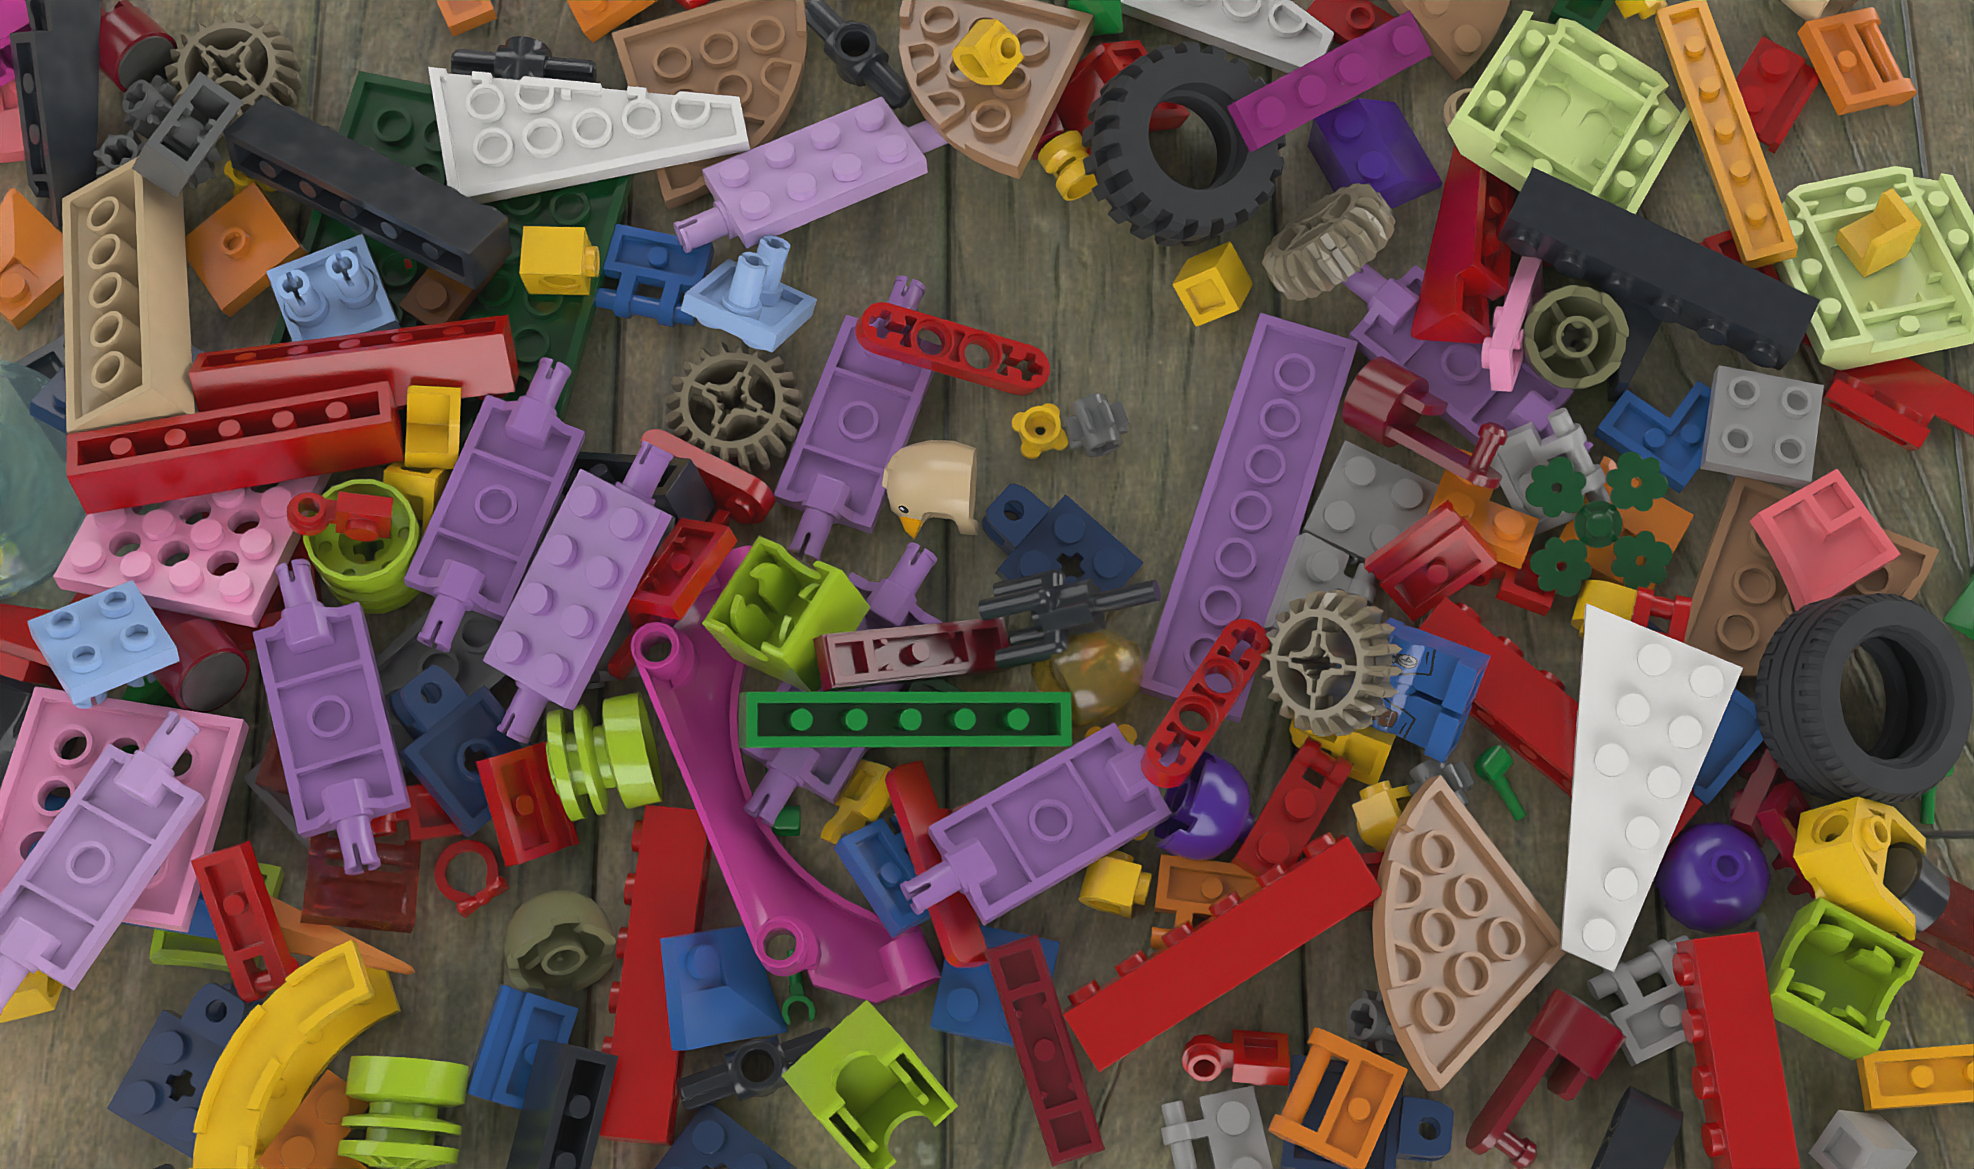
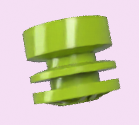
M353 479L331 487L322 495L325 499L337 500L338 492L393 498V513L390 539L377 538L374 541L367 542L353 540L347 537L346 534L335 533L336 524L330 523L323 532L317 535H303V541L309 558L316 570L321 574L328 590L343 606L359 602L364 610V614H384L405 606L421 592L406 586L404 578L424 536L409 501L395 487L375 479ZM309 511L307 517H313L317 514ZM373 553H376V554H375V558H376V559L372 561V559H373L372 554H373Z
M640 692L604 699L602 709L603 724L595 726L587 707L583 704L576 705L573 711L575 731L572 730L565 710L558 709L547 713L548 738L546 754L549 771L555 791L560 796L570 821L587 819V794H589L597 815L608 814L609 789L617 787L622 802L627 809L664 801L663 780L656 742L648 711Z
M351 1056L345 1095L370 1102L369 1113L342 1117L341 1126L366 1130L365 1140H339L337 1155L353 1158L370 1167L390 1169H426L443 1164H458L459 1149L434 1146L435 1135H461L462 1126L437 1119L438 1108L465 1104L469 1066L405 1057Z

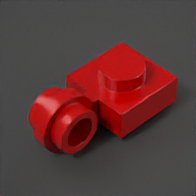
M305 492L296 495L290 500L286 511L287 522L295 532L305 536L317 535L323 532L330 523L336 524L335 533L346 534L347 537L353 540L367 542L374 541L377 538L390 539L393 498L338 492V499L331 500L325 499L317 493ZM304 511H313L317 515L313 517H305L301 515V513Z
M1527 551L1521 569L1497 561L1496 565L1468 583L1473 586H1486L1494 578L1500 580L1495 596L1496 599L1545 616L1550 610L1556 592L1555 589L1543 591L1539 588L1537 581L1540 575L1535 574L1529 565L1530 557L1533 554L1531 551ZM1558 562L1557 569L1561 571L1563 563Z
M423 784L406 786L411 807L375 817L370 821L373 838L398 833L397 823L407 821L409 842L464 835Z
M1233 1029L1231 1043L1219 1042L1215 1037L1208 1034L1196 1035L1183 1047L1182 1065L1192 1078L1203 1082L1215 1079L1225 1067H1228L1232 1070V1082L1250 1083L1257 1086H1288L1290 1073L1288 1033Z

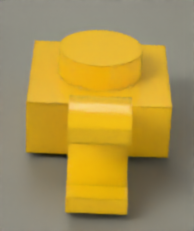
M861 759L834 804L839 808L837 813L824 825L820 838L836 845L845 831L849 835L865 827L866 821L875 822L892 802L885 783L886 774L892 769L882 764Z

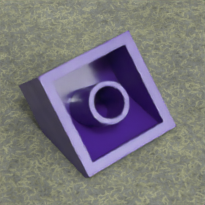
M1357 98L1313 119L1307 146L1334 193L1340 187H1349L1357 183L1361 185L1370 184L1376 192L1380 193L1389 207L1393 209L1442 186V180L1396 102Z

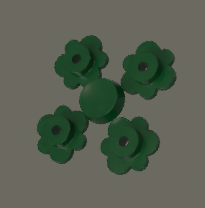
M1625 452L1619 456L1616 463L1617 469L1610 470L1605 477L1606 483L1613 488L1610 492L1612 504L1599 500L1584 505V496L1580 490L1586 485V477L1581 472H1574L1573 463L1566 457H1555L1547 466L1537 465L1532 469L1531 478L1534 482L1526 488L1525 498L1527 502L1534 507H1542L1543 513L1550 518L1558 517L1562 511L1566 513L1577 512L1574 520V529L1577 537L1580 539H1570L1564 543L1560 538L1552 537L1546 541L1545 550H1538L1531 555L1529 565L1535 574L1540 575L1537 581L1540 589L1543 591L1555 589L1561 596H1574L1581 588V580L1589 578L1592 573L1591 565L1585 561L1588 553L1586 545L1593 548H1603L1614 543L1613 552L1617 559L1612 562L1611 571L1615 576L1623 577L1624 585L1627 588L1637 590L1638 586L1648 588L1650 582L1660 584L1665 581L1667 572L1664 567L1671 562L1673 557L1670 546L1664 542H1655L1654 535L1649 531H1641L1635 538L1628 535L1619 537L1622 530V518L1617 508L1626 510L1634 506L1638 511H1648L1653 505V499H1659L1667 493L1668 481L1665 476L1658 473L1660 471V463L1656 458L1647 457L1642 459L1636 452ZM1635 477L1639 480L1637 487H1633L1631 484L1632 479ZM1554 483H1558L1560 486V490L1557 493L1552 491ZM1638 556H1642L1644 559L1641 565L1636 563ZM1563 561L1565 567L1563 570L1559 571L1557 569V563Z

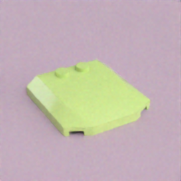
M1524 10L1447 128L1461 155L1521 191L1532 167L1636 214L1690 120L1686 106L1680 112L1664 93L1669 84L1660 73L1576 21L1559 18L1555 25L1530 20L1534 12Z
M1893 166L1799 185L1787 194L1782 206L1798 250L1795 258L1773 264L1783 283L1820 299L1806 334L1821 364L1841 371L1974 343V214L1953 175L1941 173L1939 180L1913 177V169ZM1893 188L1922 225L1907 257L1863 278L1836 243L1835 238L1839 229L1873 213L1881 194Z

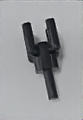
M1052 569L994 583V597L980 600L978 609L983 621L1031 611L1034 626L1010 631V646L995 650L997 667L1000 670L1062 657L1069 650L1070 639L1105 628V613L1160 601L1161 592L1156 580L1101 592L1100 587L1093 582L1092 578L1066 583L1065 574L1061 570Z

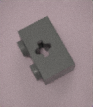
M199 71L146 142L132 169L177 198L224 134L223 131L229 127L243 101Z

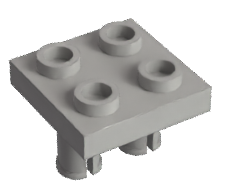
M1719 365L1713 374L1700 469L1726 473L1730 483L1735 476H1741L1798 488L1809 485L1812 480L1824 385Z

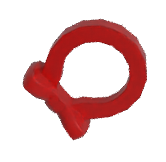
M461 840L451 844L439 855L435 864L434 879L438 890L447 899L457 903V912L464 918L469 917L479 907L488 904L492 898L510 889L509 882L500 876V865L496 855L481 842ZM464 852H474L481 855L487 865L486 887L474 896L453 889L447 880V868L450 862L457 855Z

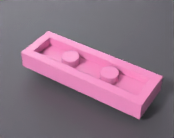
M1521 257L1515 276H1509L1508 292L1504 294L1505 304L1503 307L1497 306L1495 309L1493 337H1486L1484 339L1481 362L1484 369H1490L1491 390L1512 392L1525 356L1523 350L1524 330L1522 325L1531 307L1544 296L1542 260L1537 257Z

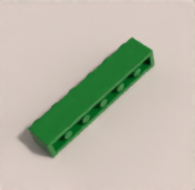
M1071 692L739 693V748L1072 746Z

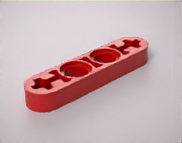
M887 302L871 304L861 314L855 325V335L858 343L871 353L1019 396L1033 394L1048 380L1050 375V363L1047 356L1040 349L1032 345ZM877 318L885 320L884 328L893 331L888 332L883 339L877 337V328L869 325L873 324ZM907 324L910 326V329L906 333V336L904 338V346L900 345V341L903 339L904 335L899 333ZM922 330L934 332L941 341L940 353L931 355L923 352L917 343L918 332ZM968 345H979L987 351L989 356L987 368L977 369L968 363L965 357V349ZM1023 360L1028 362V371L1035 373L1027 381L1022 379V371L1014 368ZM1000 364L1008 365L999 374L997 373Z
M1237 619L1231 621L1224 628L1149 740L1140 762L1145 778L1153 785L1161 788H1174L1186 780L1264 659L1260 654L1268 650L1270 643L1265 635V629L1257 622L1249 619ZM1241 640L1246 641L1250 644V647L1245 650L1239 662L1236 663L1230 657L1236 645ZM1213 673L1226 677L1232 685V690L1227 693L1213 691L1205 682V676ZM1186 711L1196 712L1205 719L1207 728L1202 731L1187 729L1182 724L1179 715ZM1173 742H1176L1182 747L1175 761L1169 767H1166L1159 761L1167 754Z

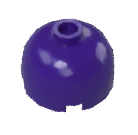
M1205 750L1186 780L1180 786L1167 789L1164 801L1172 814L1168 820L1154 828V836L1162 839L1156 843L1158 848L1178 857L1190 860H1208L1222 855L1232 847L1235 841L1242 843L1252 829L1254 814L1249 812L1251 795L1247 781L1234 765L1222 757Z
M1711 822L1692 825L1673 839L1664 853L1654 880L1656 889L1659 887L1661 897L1666 903L1664 907L1670 916L1689 929L1711 934L1734 929L1752 918L1767 897L1771 875L1766 855L1754 838L1736 826Z

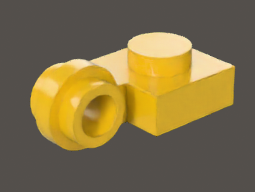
M1292 718L1289 727L1292 742L1298 748L1309 735L1311 738L1322 743L1320 749L1324 748L1331 751V756L1337 759L1341 755L1354 763L1348 777L1371 786L1379 782L1396 734L1385 733L1371 726L1365 729H1355V732L1346 736H1336V734H1332V736H1317L1312 733V730L1303 731L1295 728L1294 718Z

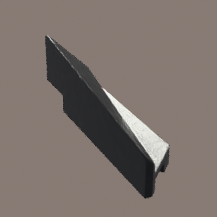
M25 0L31 31L9 33L28 185L36 197L49 198L52 213L51 222L54 227H63L62 198L95 181L97 176L95 173L97 171V158L93 153L97 151L101 0Z

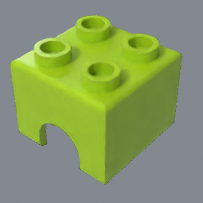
M758 536L702 624L733 659L806 692H818L822 683L813 639L822 634L856 631L869 611L870 606L841 569L817 560L813 564L817 569L815 571L793 558L782 545Z
M1819 897L1797 910L1766 974L1774 1018L1852 1061L1875 1053L1879 1050L1891 1024L1884 1019L1889 1005L1901 986L1912 979L1924 952L1828 900Z
M868 1000L845 1017L838 1026L782 1074V1077L811 1113L861 1169H889L897 1162L889 1152L888 1142L893 1130L902 1121L913 1116H924L936 1127L958 1107L957 1103L903 1038Z

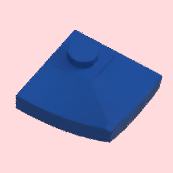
M744 924L660 938L672 1050H691L787 1032L786 1022L775 1001L765 967L755 953Z

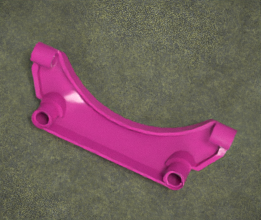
M752 546L739 547L729 552L681 621L663 617L661 622L647 623L636 631L631 642L632 655L755 953L766 970L774 975L785 977L807 969L814 987L863 1002L868 1000L871 1004L877 1006L897 997L911 995L933 985L942 978L920 925L918 924L892 938L876 913L847 901L822 885L784 849L769 826L761 822L763 818L759 816L758 819H755L743 809L753 796L746 776L742 750L739 748V693L743 691L748 665L733 659L702 624ZM666 643L672 646L671 653L663 661L651 662L646 659L647 652L655 644ZM784 934L796 939L795 951L787 959L779 961L768 957V945L776 936Z

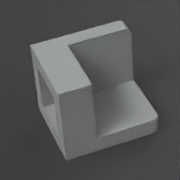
M1838 1110L1809 1154L1824 1169H1906L1918 1151L1879 1114Z

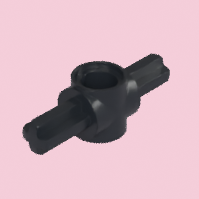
M809 0L805 7L807 25L825 42L824 53L836 64L839 77L843 81L858 87L867 85L878 97L882 96L893 110L904 107L912 96L907 83L887 64L889 55L877 43L874 30L862 22L854 20L845 22L824 0ZM861 50L866 52L865 54L858 57H851L847 55L851 51Z
M515 36L507 39L505 45H499L496 52L457 49L451 56L452 74L472 76V71L491 73L493 78L521 80L524 76L590 83H596L597 78L596 64L592 60L552 57V52L546 44L525 36Z
M825 1027L782 1043L779 1042L777 1036L744 1043L737 1050L724 1054L726 1063L683 1077L677 1082L683 1106L686 1110H693L736 1094L740 1102L753 1097L771 1095L778 1088L789 1085L782 1077V1074L832 1030ZM764 1055L774 1062L772 1075L763 1082L749 1081L743 1075L745 1063L753 1056Z

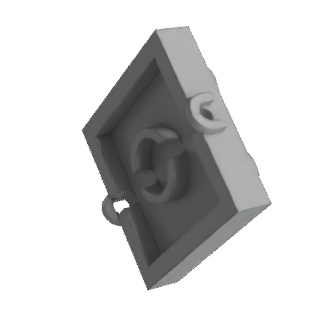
M1345 440L1300 534L1307 532L1351 555L1352 558L1348 559L1347 565H1355L1357 562L1365 563L1367 557L1426 515L1438 484L1402 468L1398 463L1394 464L1388 461L1386 457L1381 458Z

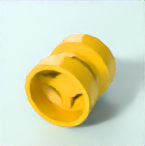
M1078 131L1062 133L1041 149L1038 161L1048 174H1054L1057 179L1056 188L1064 200L1073 201L1089 194L1092 191L1091 189L1098 185L1094 174L1086 175L1083 159L1089 155L1087 148L1082 146V135Z

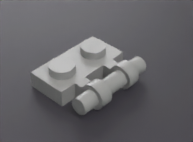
M1566 408L1557 409L1547 416L1554 434L1544 439H1541L1533 421L1508 431L1505 445L1499 446L1491 463V467L1502 475L1500 485L1512 509L1539 519L1534 535L1572 521L1577 512L1566 513L1562 511L1558 517L1550 518L1543 513L1542 507L1530 505L1525 498L1526 488L1534 482L1531 478L1532 469L1537 465L1547 466L1553 457L1565 453L1566 457L1573 463L1574 472H1581L1585 475L1587 482L1580 491L1585 494L1588 502L1599 500L1610 502V497L1603 485L1606 482L1605 474L1600 464H1593L1583 444L1587 440L1586 435L1579 423H1573ZM1554 483L1552 491L1557 493L1560 490V486L1558 483Z
M1307 532L1297 535L1263 628L1267 632L1272 629H1280L1274 615L1280 614L1282 611H1290V601H1294L1296 598H1306V594L1312 591L1329 592V590H1344L1349 595H1360L1363 598H1367V606H1372L1377 589L1373 586L1376 577L1372 572L1368 573L1364 568L1365 563L1358 564L1353 579L1344 575L1343 573L1350 555Z
M1682 935L1669 942L1665 939H1660L1648 945L1646 953L1625 963L1619 960L1615 972L1603 968L1604 973L1587 980L1589 991L1596 1000L1615 993L1624 1007L1609 1013L1605 1017L1616 1024L1627 1037L1621 1045V1049L1631 1067L1687 1040L1682 1026V1012L1684 1009H1687L1684 987H1680L1677 984L1672 965L1673 955L1678 953L1676 942L1690 940L1686 935ZM1658 972L1663 977L1667 986L1643 997L1636 982Z
M1254 1086L1199 1097L1198 1103L1202 1120L1187 1122L1183 1101L1161 1105L1166 1126L1161 1128L1164 1146L1170 1145L1175 1169H1198L1192 1141L1207 1138L1214 1169H1273Z

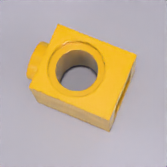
M523 226L519 274L528 293L589 295L591 277H598L600 254L598 246L591 245L585 227Z

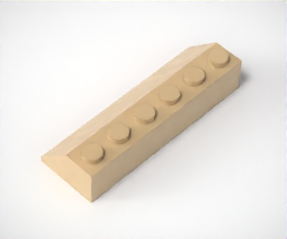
M138 157L62 198L66 428L68 434L195 413L194 393L188 374L192 367L183 190L175 198L133 170L132 167Z

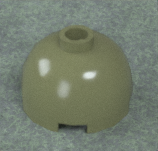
M1569 285L1544 295L1531 307L1522 325L1524 330L1522 348L1527 365L1541 380L1558 388L1584 389L1605 381L1619 368L1620 360L1626 348V338L1629 337V328L1623 310L1610 295L1598 292L1590 287H1580L1578 285Z
M572 890L549 891L523 903L512 914L503 938L504 954L511 981L522 992L547 997L545 988H559L571 984L573 992H577L600 980L614 964L612 951L616 944L611 923L604 910L588 896Z

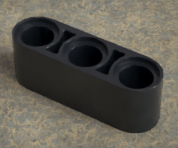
M1629 1086L1616 1107L1590 1169H1663L1680 1130L1684 1112Z

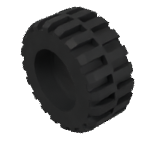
M1181 42L1176 47L1167 44L1155 48L1145 56L1139 57L1111 78L1101 88V97L1092 102L1087 118L1093 124L1083 130L1082 146L1091 150V155L1083 159L1086 175L1094 174L1098 183L1091 190L1098 202L1106 198L1112 206L1108 215L1117 224L1127 220L1132 224L1130 234L1142 240L1155 235L1154 240L1157 245L1171 247L1179 242L1184 246H1190L1213 239L1251 219L1259 212V205L1267 202L1276 189L1275 183L1270 180L1282 174L1284 159L1277 156V150L1286 146L1285 134L1250 153L1227 106L1266 86V83L1261 76L1253 80L1247 73L1250 65L1238 56L1231 61L1225 59V49L1209 45L1200 51V45L1197 42ZM1162 102L1175 103L1192 110L1205 122L1211 131L1217 149V166L1212 182L1207 188L1198 190L1180 185L1168 177L1156 162L1150 148L1148 132L1152 112L1158 104Z

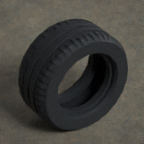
M1885 593L1862 594L1823 599L1809 603L1790 614L1789 618L1783 621L1771 637L1760 660L1755 683V710L1760 733L1770 755L1787 778L1791 781L1793 780L1803 791L1831 802H1840L1854 797H1862L1879 803L1904 802L1924 795L1931 788L1938 785L1959 759L1969 735L1973 715V690L1968 666L1957 641L1934 614L1916 601L1908 600L1901 595ZM1858 645L1873 658L1883 679L1887 703L1883 730L1874 747L1867 753L1855 744L1844 723L1839 695L1843 666L1851 651Z

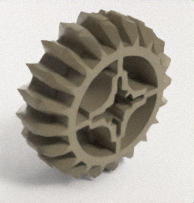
M235 11L229 22H225L222 17L215 14L214 25L206 27L197 22L196 29L198 33L191 37L181 34V42L184 48L170 49L171 59L174 63L165 67L166 77L169 80L168 84L180 91L172 100L174 105L199 71L205 75L208 70V78L243 101L242 106L230 125L263 96L282 106L297 105V96L294 91L302 88V79L298 74L301 71L300 61L296 54L293 53L294 48L289 39L281 35L279 29L273 26L272 23L264 25L263 21L255 14L245 21L243 16ZM268 64L266 76L261 85L259 86L258 83L261 77L265 74L263 69Z
M1352 184L1349 187H1340L1333 194H1326L1323 199L1316 203H1311L1302 213H1297L1296 218L1290 223L1285 224L1281 233L1273 237L1271 244L1264 252L1265 256L1262 261L1268 277L1279 292L1282 291L1287 299L1300 301L1308 297L1316 298L1323 291L1330 292L1334 286L1342 281L1346 282L1355 272L1361 271V268L1368 261L1374 260L1376 253L1386 246L1387 239L1392 236L1395 230L1393 226L1396 220L1390 212L1391 208L1380 193L1376 192L1370 184Z
M721 341L718 345L719 354L712 357L707 350L701 348L699 352L701 363L699 365L684 360L682 366L687 377L672 376L671 385L676 393L667 394L665 397L666 406L671 410L665 416L668 428L674 430L672 435L704 450V453L708 452L733 466H739L741 470L751 474L750 464L757 461L762 469L768 471L770 462L767 455L772 453L777 457L784 458L787 452L782 441L795 442L798 433L793 425L802 424L804 419L802 410L797 408L803 403V396L801 390L794 388L797 384L795 374L792 371L784 372V361L779 356L768 361L767 350L757 349L752 355H749L748 345L743 341L737 346L736 352H729L727 344ZM733 379L731 382L727 384L716 385L717 383H720L722 381ZM758 383L766 387L775 398V407L772 414L763 411L762 405L755 402L757 397L755 389ZM697 404L705 407L707 414L714 417L711 422L713 431L710 436L702 432L694 423ZM738 405H743V410L737 408ZM729 409L732 411L730 414H726L725 410ZM742 434H754L748 438L734 441L738 436Z
M1329 590V592L1312 591L1306 594V598H1296L1294 601H1290V611H1282L1280 614L1274 615L1280 629H1272L1265 633L1273 644L1272 650H1267L1260 654L1264 659L1270 661V670L1261 677L1267 681H1273L1275 686L1267 698L1275 702L1283 701L1279 715L1287 719L1294 718L1295 728L1303 731L1312 730V733L1317 736H1332V734L1346 736L1355 732V729H1365L1369 725H1373L1372 716H1380L1388 711L1383 698H1390L1398 693L1390 684V677L1398 676L1403 672L1396 665H1392V655H1396L1402 648L1396 644H1389L1387 640L1395 627L1390 626L1388 623H1380L1383 610L1378 609L1376 606H1367V598H1363L1360 595H1349L1344 590ZM1320 658H1330V663L1321 662ZM1331 663L1341 664L1342 668H1332Z

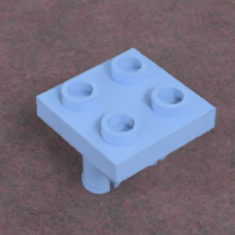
M363 234L266 271L293 342L401 328L368 242Z
M766 235L760 239L757 253L744 252L742 256L738 257L737 262L727 259L685 293L681 311L696 317L706 327L722 329L741 338L746 345L752 348L773 352L812 317L817 299L780 282L790 250V244L780 237Z
M133 580L27 621L31 636L72 703L81 709L93 707L91 697H94L99 705L106 700L108 690L125 683L132 687L145 686L142 676L146 675L149 683H152L156 680L152 672L180 661L176 645Z

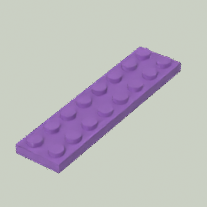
M1260 313L1138 692L1175 703L1224 628L1231 621L1249 619L1257 622L1262 627L1264 626L1295 538L1301 528L1358 341ZM1241 640L1236 645L1230 659L1238 663L1245 650L1250 647V644ZM1213 673L1205 676V682L1213 691L1227 693L1232 690V685L1226 677ZM1254 676L1226 717L1227 720L1240 723Z

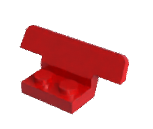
M1139 40L1101 43L1076 65L1056 106L1059 117L1069 131H1078L1083 135V130L1093 124V122L1088 120L1087 113L1092 102L1101 97V88L1125 67L1142 55L1148 54ZM1162 102L1155 106L1152 112L1149 132L1180 128L1190 114L1182 105ZM1087 148L1088 155H1091L1090 148Z
M1805 333L1801 343L1813 349L1811 342L1807 334ZM1907 357L1841 371L1836 369L1823 391V404L1910 452L1920 449L1931 431L1926 427L1933 416L1974 438V394Z
M719 509L710 523L681 518L649 561L627 605L632 630L607 663L610 675L623 681L636 666L632 655L631 642L633 635L640 627L651 622H661L663 617L681 621L737 543V539L729 527L730 511Z
M922 760L898 765L890 770L885 777L886 787L917 876L942 862L941 854L927 833L929 826L975 801L973 800L951 810L947 808L939 809ZM957 891L928 908L943 954L952 966L956 968L978 967L988 963L984 951L988 948L976 917L978 915L965 894Z

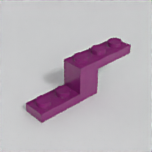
M1409 10L1359 38H1354L1227 106L1251 153L1432 55V52Z

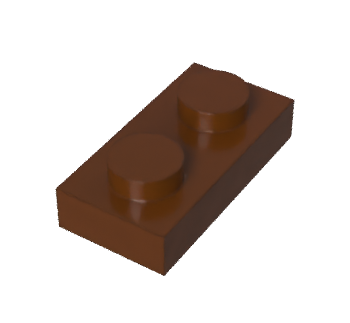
M505 261L475 290L429 267L398 306L404 314L413 318L421 325L458 321Z

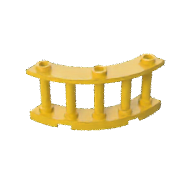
M351 939L323 952L285 978L286 983L278 988L262 1005L258 1004L249 1013L233 1034L214 1067L201 1099L193 1130L194 1133H197L193 1153V1168L189 1169H261L256 1165L257 1160L310 1093L315 1082L328 1064L361 1033L378 1022L401 1012L388 971L365 967L358 944Z

